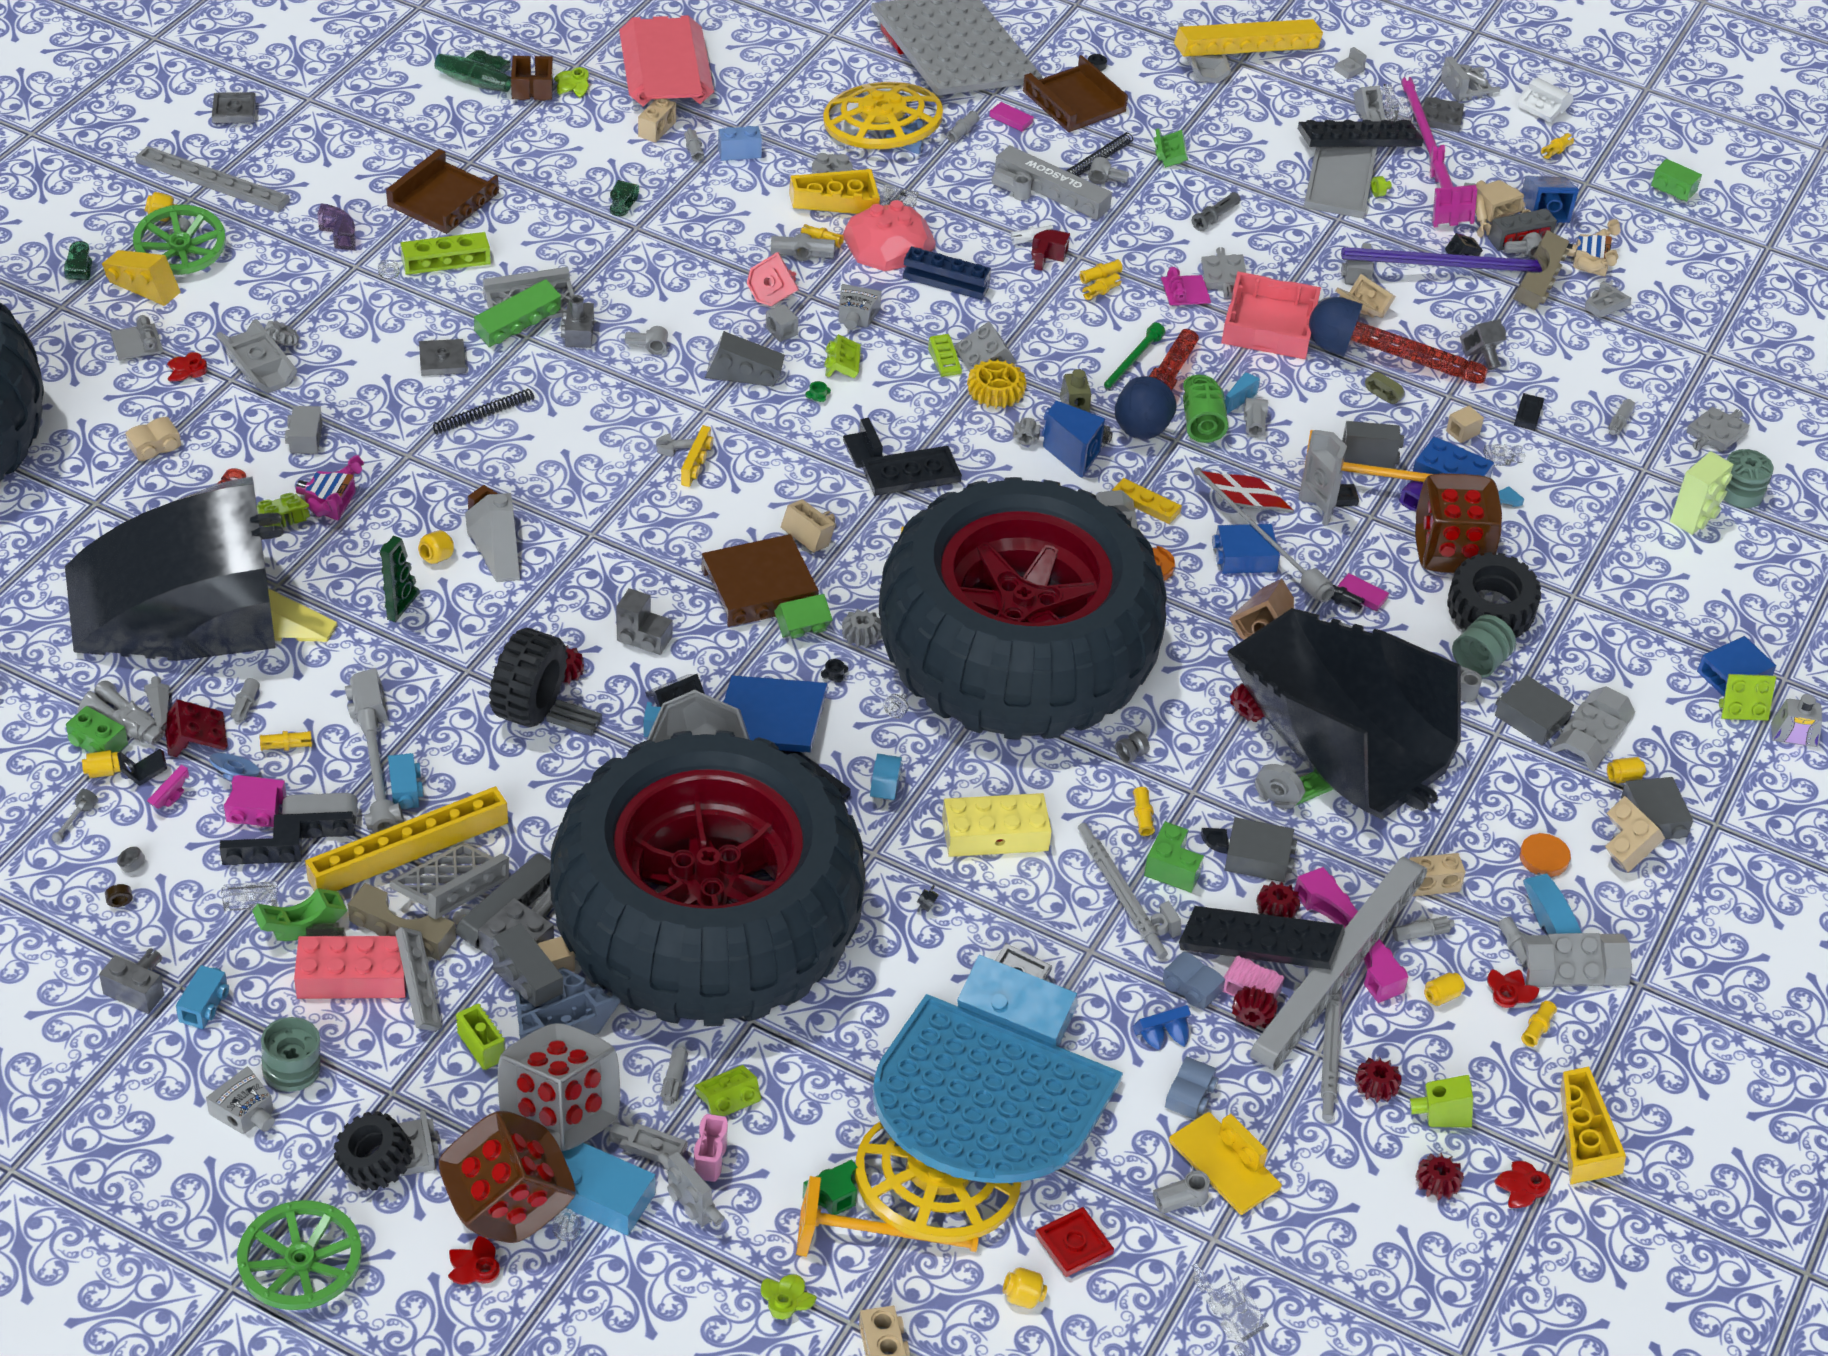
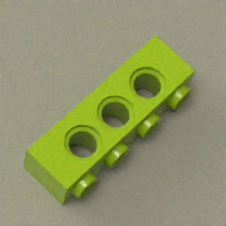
M485 232L400 242L401 259L405 275L491 264L490 246Z

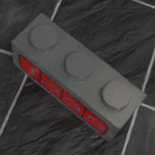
M1548 209L1495 218L1492 221L1488 239L1497 251L1505 250L1504 245L1506 242L1522 241L1529 233L1536 232L1540 234L1541 238H1543L1547 230L1554 233L1557 220Z

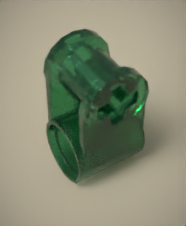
M617 180L610 192V198L612 199L610 213L612 215L624 216L628 213L638 198L639 185Z
M76 241L70 245L64 265L66 280L90 279L92 259L89 257L90 248L88 243Z

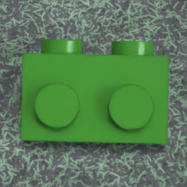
M1160 128L1155 129L1156 137H1154V143L1157 148L1155 152L1158 160L1163 161L1165 168L1188 160L1185 137L1182 130L1163 136Z

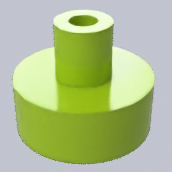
M1383 176L1373 177L1371 180V190L1374 197L1385 196L1387 189L1392 187L1391 182L1386 181Z

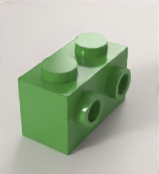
M1665 159L1655 170L1651 186L1687 202L1698 191L1702 174L1669 159Z
M825 594L781 603L774 611L783 638L791 636L792 639L799 638L810 631H813L814 634L821 633L827 630L828 625L833 621Z
M85 706L66 723L70 743L85 749L89 753L108 750L119 752L128 744L126 730L123 725L88 706Z

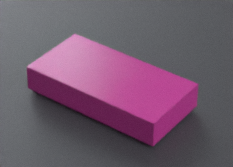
M1003 102L998 103L989 113V117L1021 132L1030 126L1034 119L1033 116Z
M1350 573L1337 586L1340 588L1343 586L1347 588L1348 592L1364 598L1365 602L1362 605L1375 611L1380 609L1389 596V592Z

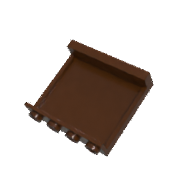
M1082 55L1079 56L1078 66L1040 80L1032 73L1024 75L1023 92L1068 133L1126 112L1128 95Z
M438 149L386 189L387 206L448 234L480 207L484 206L490 199L495 197L499 193V183L497 175L486 181L447 163L446 152Z
M791 534L702 553L701 570L704 576L709 575L727 613V627L776 617L774 611L779 604L819 595V590Z

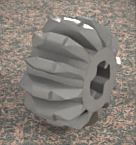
M857 608L855 613L848 612L847 617H844L842 622L843 638L847 639L848 644L855 643L857 648L860 645H864L866 648L869 644L876 645L877 640L881 636V619L876 616V612L869 613L867 609L860 611Z

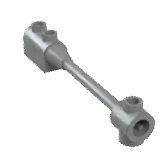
M373 668L354 674L350 678V685L345 686V692L348 701L353 700V703L347 704L351 719L356 718L367 740L376 801L371 804L370 813L364 815L367 829H372L376 833L404 822V817L399 803L394 804L392 801L386 800L376 735L378 722L387 720L388 716L383 685L377 669Z

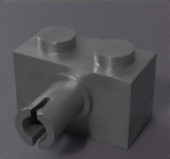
M580 295L571 296L570 302L567 304V311H563L562 324L565 325H561V338H565V347L591 348L594 327V303H583L584 298Z
M1501 319L1477 324L1460 336L1466 357L1483 353L1488 370L1501 366L1495 350L1497 345L1507 339L1506 330L1502 325Z
M149 948L137 964L115 955L99 973L103 994L149 1014L164 996L161 975L152 971L161 962L162 955L157 950L153 952V949Z

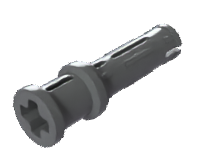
M1232 192L1214 206H1207L1201 213L1193 215L1191 220L1193 227L1198 231H1204L1209 224L1216 223L1219 216L1240 203L1241 198L1239 194Z

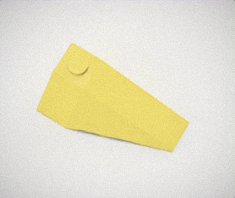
M268 588L275 641H282V638H296L297 641L328 642L337 627L336 621Z

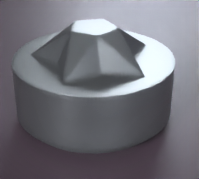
M129 847L121 852L117 859V864L124 872H132L143 864L145 855L140 848Z

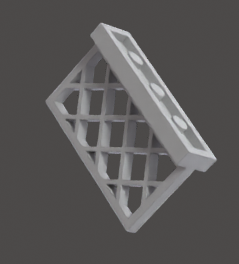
M568 267L483 279V296L487 301L489 309L499 304L492 299L502 297L504 298L503 301L545 279L555 289L567 288L564 294L559 293L561 295V304L564 301L570 302V297L575 294L571 285ZM561 307V310L556 314L542 320L562 317L563 311H567V309Z
M463 842L391 880L390 888L428 907V916L438 919L506 881L509 878V857L502 853L492 857ZM462 853H465V854H467V855H469V856H458V855H460V854H462ZM420 883H435V885H420Z

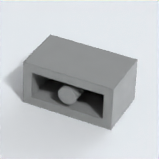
M293 406L292 415H288L287 419L289 430L285 431V444H289L290 453L318 454L323 424L321 406Z

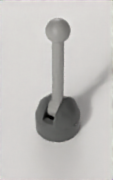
M87 789L80 790L75 798L77 808L61 829L53 833L52 840L54 842L62 840L63 833L81 811H90L98 803V798L93 792Z

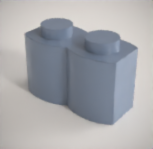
M1182 952L1164 969L1163 983L1171 992L1183 995L1190 1005L1205 1009L1224 991L1225 978L1213 968L1205 966L1192 954Z
M1186 1056L1167 1094L1165 1108L1192 1119H1196L1199 1112L1203 1114L1209 1102L1207 1095L1209 1092L1214 1093L1219 1078L1215 1077L1217 1068Z

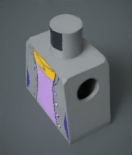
M1804 694L1800 700L1790 698L1785 700L1771 722L1772 741L1811 747L1819 746L1822 709L1821 704L1816 702L1814 696Z

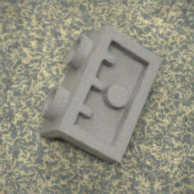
M420 1110L419 1120L398 1123L412 1142L410 1145L413 1147V1154L410 1155L412 1158L411 1163L406 1165L407 1171L401 1174V1176L435 1170L434 1159L439 1158L437 1141L431 1142L430 1137L435 1135L433 1119H427L426 1110Z

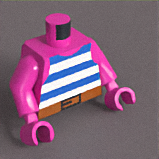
M358 455L350 458L348 465L340 471H318L310 482L299 480L296 485V493L305 495V502L309 504L307 509L312 511L317 517L326 516L339 521L356 492L354 474L361 473V466L364 465V462Z

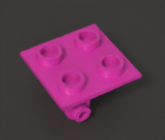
M1170 267L1167 277H1161L1169 305L1211 303L1202 275L1180 276L1178 268Z

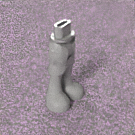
M110 681L99 682L95 686L94 693L88 691L79 704L78 713L85 706H88L123 725L128 737L137 739L142 743L147 741L154 745L165 735V730L162 728L158 730L155 719L149 713L139 708L133 700L130 703L125 700ZM110 703L118 708V710L115 711L107 704Z

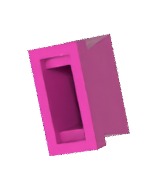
M242 775L233 776V790L224 804L226 822L274 827V815L279 813V804L282 805L283 799L287 797L285 780Z

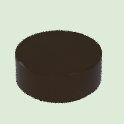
M125 884L113 885L104 893L106 903L111 907L125 906L133 899L131 887Z

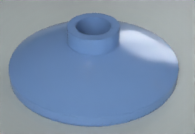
M214 753L209 758V762L216 769L224 773L223 777L231 781L233 776L236 775L256 777L260 772L258 766L253 762L236 755Z

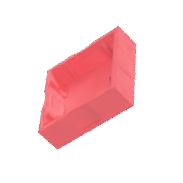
M1238 271L1221 343L1306 360L1311 338L1309 319L1313 309L1318 305L1321 287L1279 281L1265 276Z

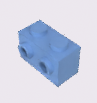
M759 126L718 129V150L721 161L761 158L762 137Z

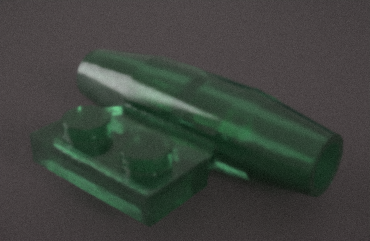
M475 50L466 58L438 54L435 59V69L455 80L486 90L508 92L511 88V77L505 74L510 69L511 61L505 60L501 56L486 54L483 50Z

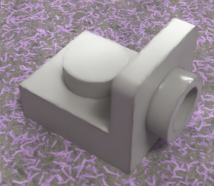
M1352 47L1350 48L1349 57L1336 63L1334 71L1346 79H1350L1364 72L1367 55Z

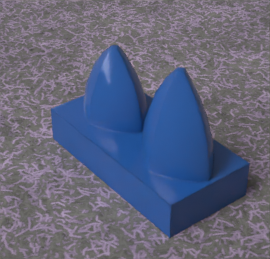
M1188 1005L1139 1019L1132 1027L1136 1036L1142 1035L1144 1040L1156 1049H1160L1163 1044V1028L1165 1027L1169 1035L1178 1044L1186 1047L1189 1038L1187 1018L1191 1015Z

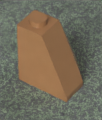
M1279 579L1261 588L1231 615L1229 620L1240 638L1245 640L1291 608H1294V597L1283 579Z

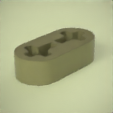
M1380 372L1372 373L1365 380L1368 391L1390 404H1396L1405 396V391L1399 383Z

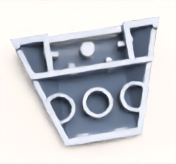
M562 967L558 971L563 976V994L537 1007H534L515 990L520 1039L541 1027L555 1023L570 1025L593 1035L598 1034L619 1005L620 999L614 995L609 996L603 993V988L599 986L592 987L588 985L585 978Z

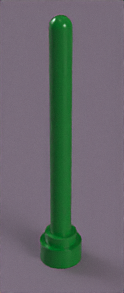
M1154 322L1147 328L1146 337L1104 382L1106 389H1110L1152 342L1162 339L1166 333L1163 325Z

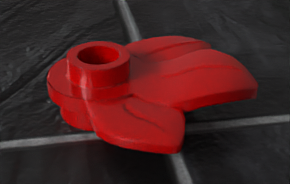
M190 352L185 357H175L167 363L168 367L174 370L167 378L168 381H182L190 376L198 378L207 372V362L197 352Z
M1494 969L1488 974L1487 983L1493 990V1000L1501 1007L1511 1008L1516 1006L1517 1003H1530L1539 994L1538 987L1525 985L1522 971L1519 969L1509 972L1504 976Z
M1526 1161L1512 1162V1171L1502 1172L1494 1181L1498 1187L1511 1192L1508 1200L1509 1208L1530 1206L1536 1198L1545 1196L1551 1188L1550 1177L1542 1171H1536L1535 1167Z
M479 1235L473 1243L472 1250H449L450 1262L455 1269L448 1274V1278L461 1285H467L476 1281L486 1284L496 1280L500 1273V1266L497 1260H495L496 1248L488 1239Z

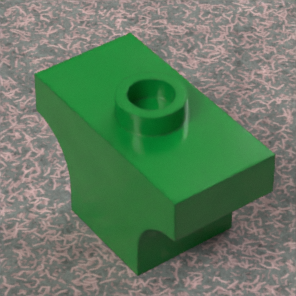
M852 1159L832 1169H825L815 1176L821 1178L818 1205L824 1207L829 1214L837 1215L856 1206L857 1189L854 1185L856 1184L855 1171L858 1167ZM808 1180L803 1182L802 1198H804Z

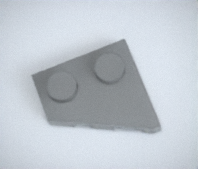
M1603 281L1600 283L1599 290H1595L1592 296L1587 299L1585 309L1600 318L1630 306L1632 298Z

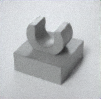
M1167 901L1160 904V913L1151 916L1153 925L1157 923L1163 924L1157 927L1158 935H1164L1169 932L1172 938L1181 935V919L1171 903Z

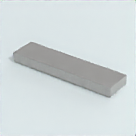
M401 927L395 933L415 1027L436 1032L442 1028L422 934L421 931Z

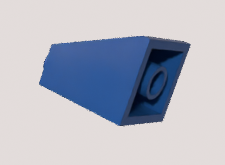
M1525 176L1521 193L1524 194L1523 199L1526 209L1530 211L1548 209L1557 220L1556 223H1570L1579 189L1566 177Z
M1056 400L1051 408L1048 407L1044 414L1046 424L1042 430V437H1044L1043 447L1077 476L1083 478L1101 452L1105 418Z

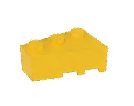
M118 250L102 263L105 275L110 283L165 306L181 293L165 255Z

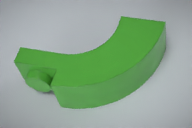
M317 888L308 899L297 905L276 907L257 903L252 912L261 930L273 932L277 941L298 940L299 936H313L329 928L346 913L347 908L338 891Z

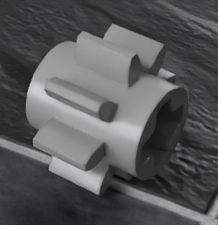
M1023 417L1020 423L1015 422L1013 437L1017 438L1020 444L1031 445L1034 440H1039L1041 425H1036L1035 419Z

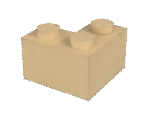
M1625 796L1607 812L1612 823L1621 832L1605 848L1611 857L1629 873L1665 840V837L1661 830Z

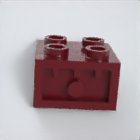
M179 699L175 701L168 712L167 723L165 724L168 755L178 757L183 748H187L189 741L220 750L227 748L222 711Z

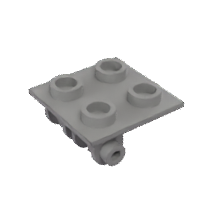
M140 315L136 321V327L110 331L119 361L163 352L155 324H151L147 316Z

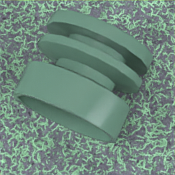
M1750 449L1733 451L1727 457V461L1734 464L1731 471L1733 476L1725 488L1727 494L1723 500L1740 508L1759 506L1764 500L1774 466L1766 455Z
M1482 615L1453 642V657L1457 664H1460L1462 667L1479 673L1482 678L1489 677L1515 651L1516 638L1512 629L1503 620L1492 615Z
M297 1017L280 1018L265 1028L261 1037L262 1073L265 1081L273 1088L287 1092L300 1091L311 1086L318 1078L321 1070L318 1029L313 1023Z

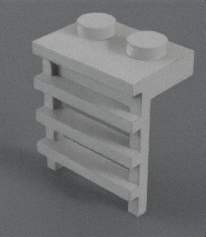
M1453 56L1445 57L1441 81L1457 102H1461L1462 98L1472 100V96L1482 98L1484 94H1487L1490 97L1493 96V93L1500 92L1501 88L1499 86L1491 87L1489 83L1485 87L1481 86V89L1477 83L1470 81L1469 76ZM1472 68L1471 72L1483 77L1480 72H1484L1485 68Z

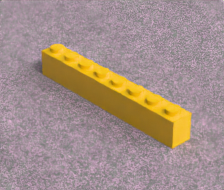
M1314 19L1178 27L1174 44L1183 57L1316 49L1319 47L1323 31Z
M495 786L305 860L307 880L314 892L317 888L338 891L507 824V802Z

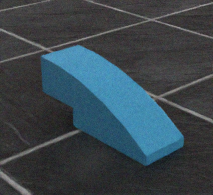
M1548 874L1523 880L1540 928L1545 927L1547 934L1582 933L1565 897Z

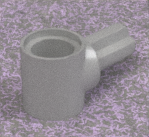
M1097 157L1093 160L1088 173L1089 180L1095 184H1102L1107 182L1108 179L1126 183L1129 177L1127 171L1111 168L1109 161L1103 157Z
M1536 232L1529 233L1522 241L1506 242L1504 245L1505 252L1523 253L1524 256H1529L1530 259L1536 260L1533 255L1542 238Z
M653 326L646 333L626 332L625 334L626 344L645 345V349L651 354L660 355L666 350L668 331L662 326Z

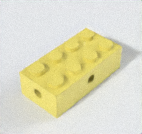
M1044 793L944 799L942 822L948 857L1049 851L1052 831Z

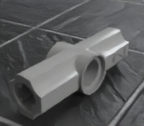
M800 233L795 237H771V255L779 252L780 255L794 256L798 261H806L810 257L834 259L835 240L813 239L805 233Z

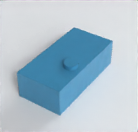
M980 954L957 999L958 1007L1058 1047L1078 1006L1076 992Z
M582 1143L570 1150L562 1151L573 1177L576 1190L575 1197L566 1208L629 1236L656 1194V1174L586 1143Z

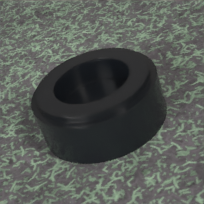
M1092 54L1088 57V61L1099 71L1106 69L1107 58L1105 56Z

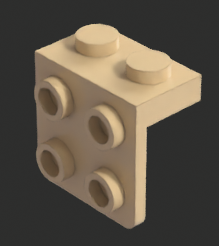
M1360 274L1350 292L1338 287L1335 292L1340 294L1339 297L1362 303L1360 313L1367 314L1372 318L1375 315L1383 318L1396 297L1362 274Z

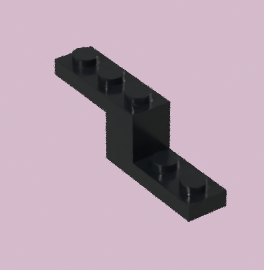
M353 811L274 815L273 838L220 840L222 865L301 862L302 838L354 836Z

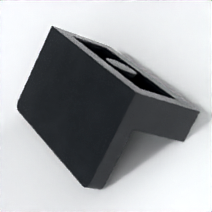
M869 418L860 419L859 433L843 436V442L856 468L862 467V459L879 457L883 454V446Z
M698 674L682 676L645 692L647 697L653 696L657 707H662L663 703L693 690L705 694Z

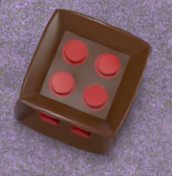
M1433 474L1427 476L1417 505L1415 525L1418 557L1424 569L1435 572L1455 573L1457 567L1461 566V563L1469 558L1471 560L1472 556L1478 554L1483 556L1484 553L1488 552L1496 555L1502 530V509L1498 488L1492 478L1470 474Z
M496 1111L487 1115L456 1139L439 1158V1170L442 1181L461 1222L474 1233L504 1243H517L530 1237L563 1211L576 1195L573 1177L554 1136L540 1123L512 1112Z

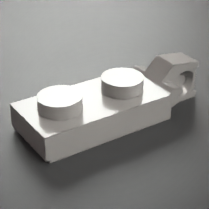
M613 1123L609 1131V1141L620 1145L619 1147L625 1151L660 1163L658 1157L663 1152H667L671 1156L678 1151L683 1157L688 1148L686 1140L638 1123L635 1126L629 1125V1127Z

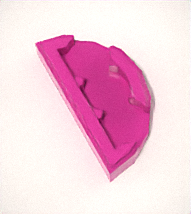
M181 764L152 794L147 802L157 809L174 804L184 792L182 786L185 778L189 779L188 768Z

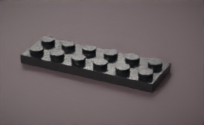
M1404 119L1400 121L1344 120L1336 122L1333 120H1325V122L1307 120L1306 122H1299L1297 128L1309 147L1422 146L1424 140L1411 121Z
M1194 906L1180 938L1179 946L1180 950L1232 957L1240 956L1247 959L1330 970L1345 930L1343 924Z

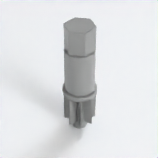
M1631 399L1624 400L1617 413L1612 417V421L1607 428L1610 430L1609 433L1611 435H1619L1623 427L1626 426L1627 420L1635 408V402Z
M1447 916L1427 919L1426 921L1393 927V936L1397 942L1425 936L1432 937L1449 933L1451 927L1455 926L1453 919L1449 920Z
M677 1047L672 1050L667 1074L663 1080L660 1097H662L661 1101H664V1104L667 1106L674 1104V1101L678 1100L680 1088L682 1087V1077L688 1057L687 1050Z

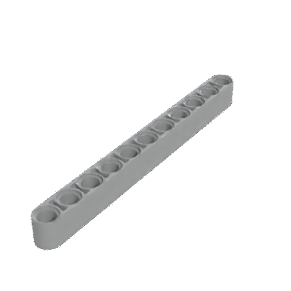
M1401 857L1345 927V933L1331 969H1312L1256 1040L1250 1052L1252 1059L1272 1070H1277L1423 883L1427 874L1426 867L1405 857Z

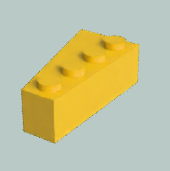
M872 169L790 176L789 196L793 208L859 214L880 202Z
M1590 1067L1564 1071L1560 1094L1570 1185L1623 1174L1626 1154Z

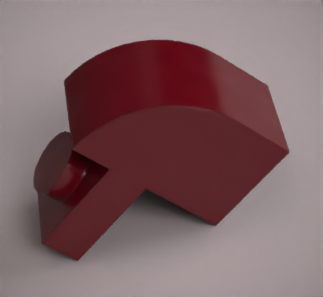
M1044 230L1037 233L1033 237L1031 251L1032 260H1035L1034 269L1042 271L1047 259L1064 262L1069 249L1070 233L1058 230Z

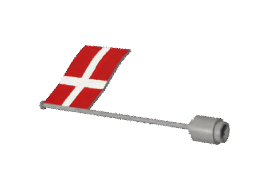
M1200 467L1194 469L1195 475H1199L1302 573L1300 585L1315 600L1325 602L1333 596L1335 589L1328 578L1317 568L1305 571L1238 507L1280 510L1293 513L1294 510L1260 478L1246 475L1202 471Z

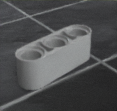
M351 793L289 795L283 799L282 814L353 811L354 825L357 822L358 799Z

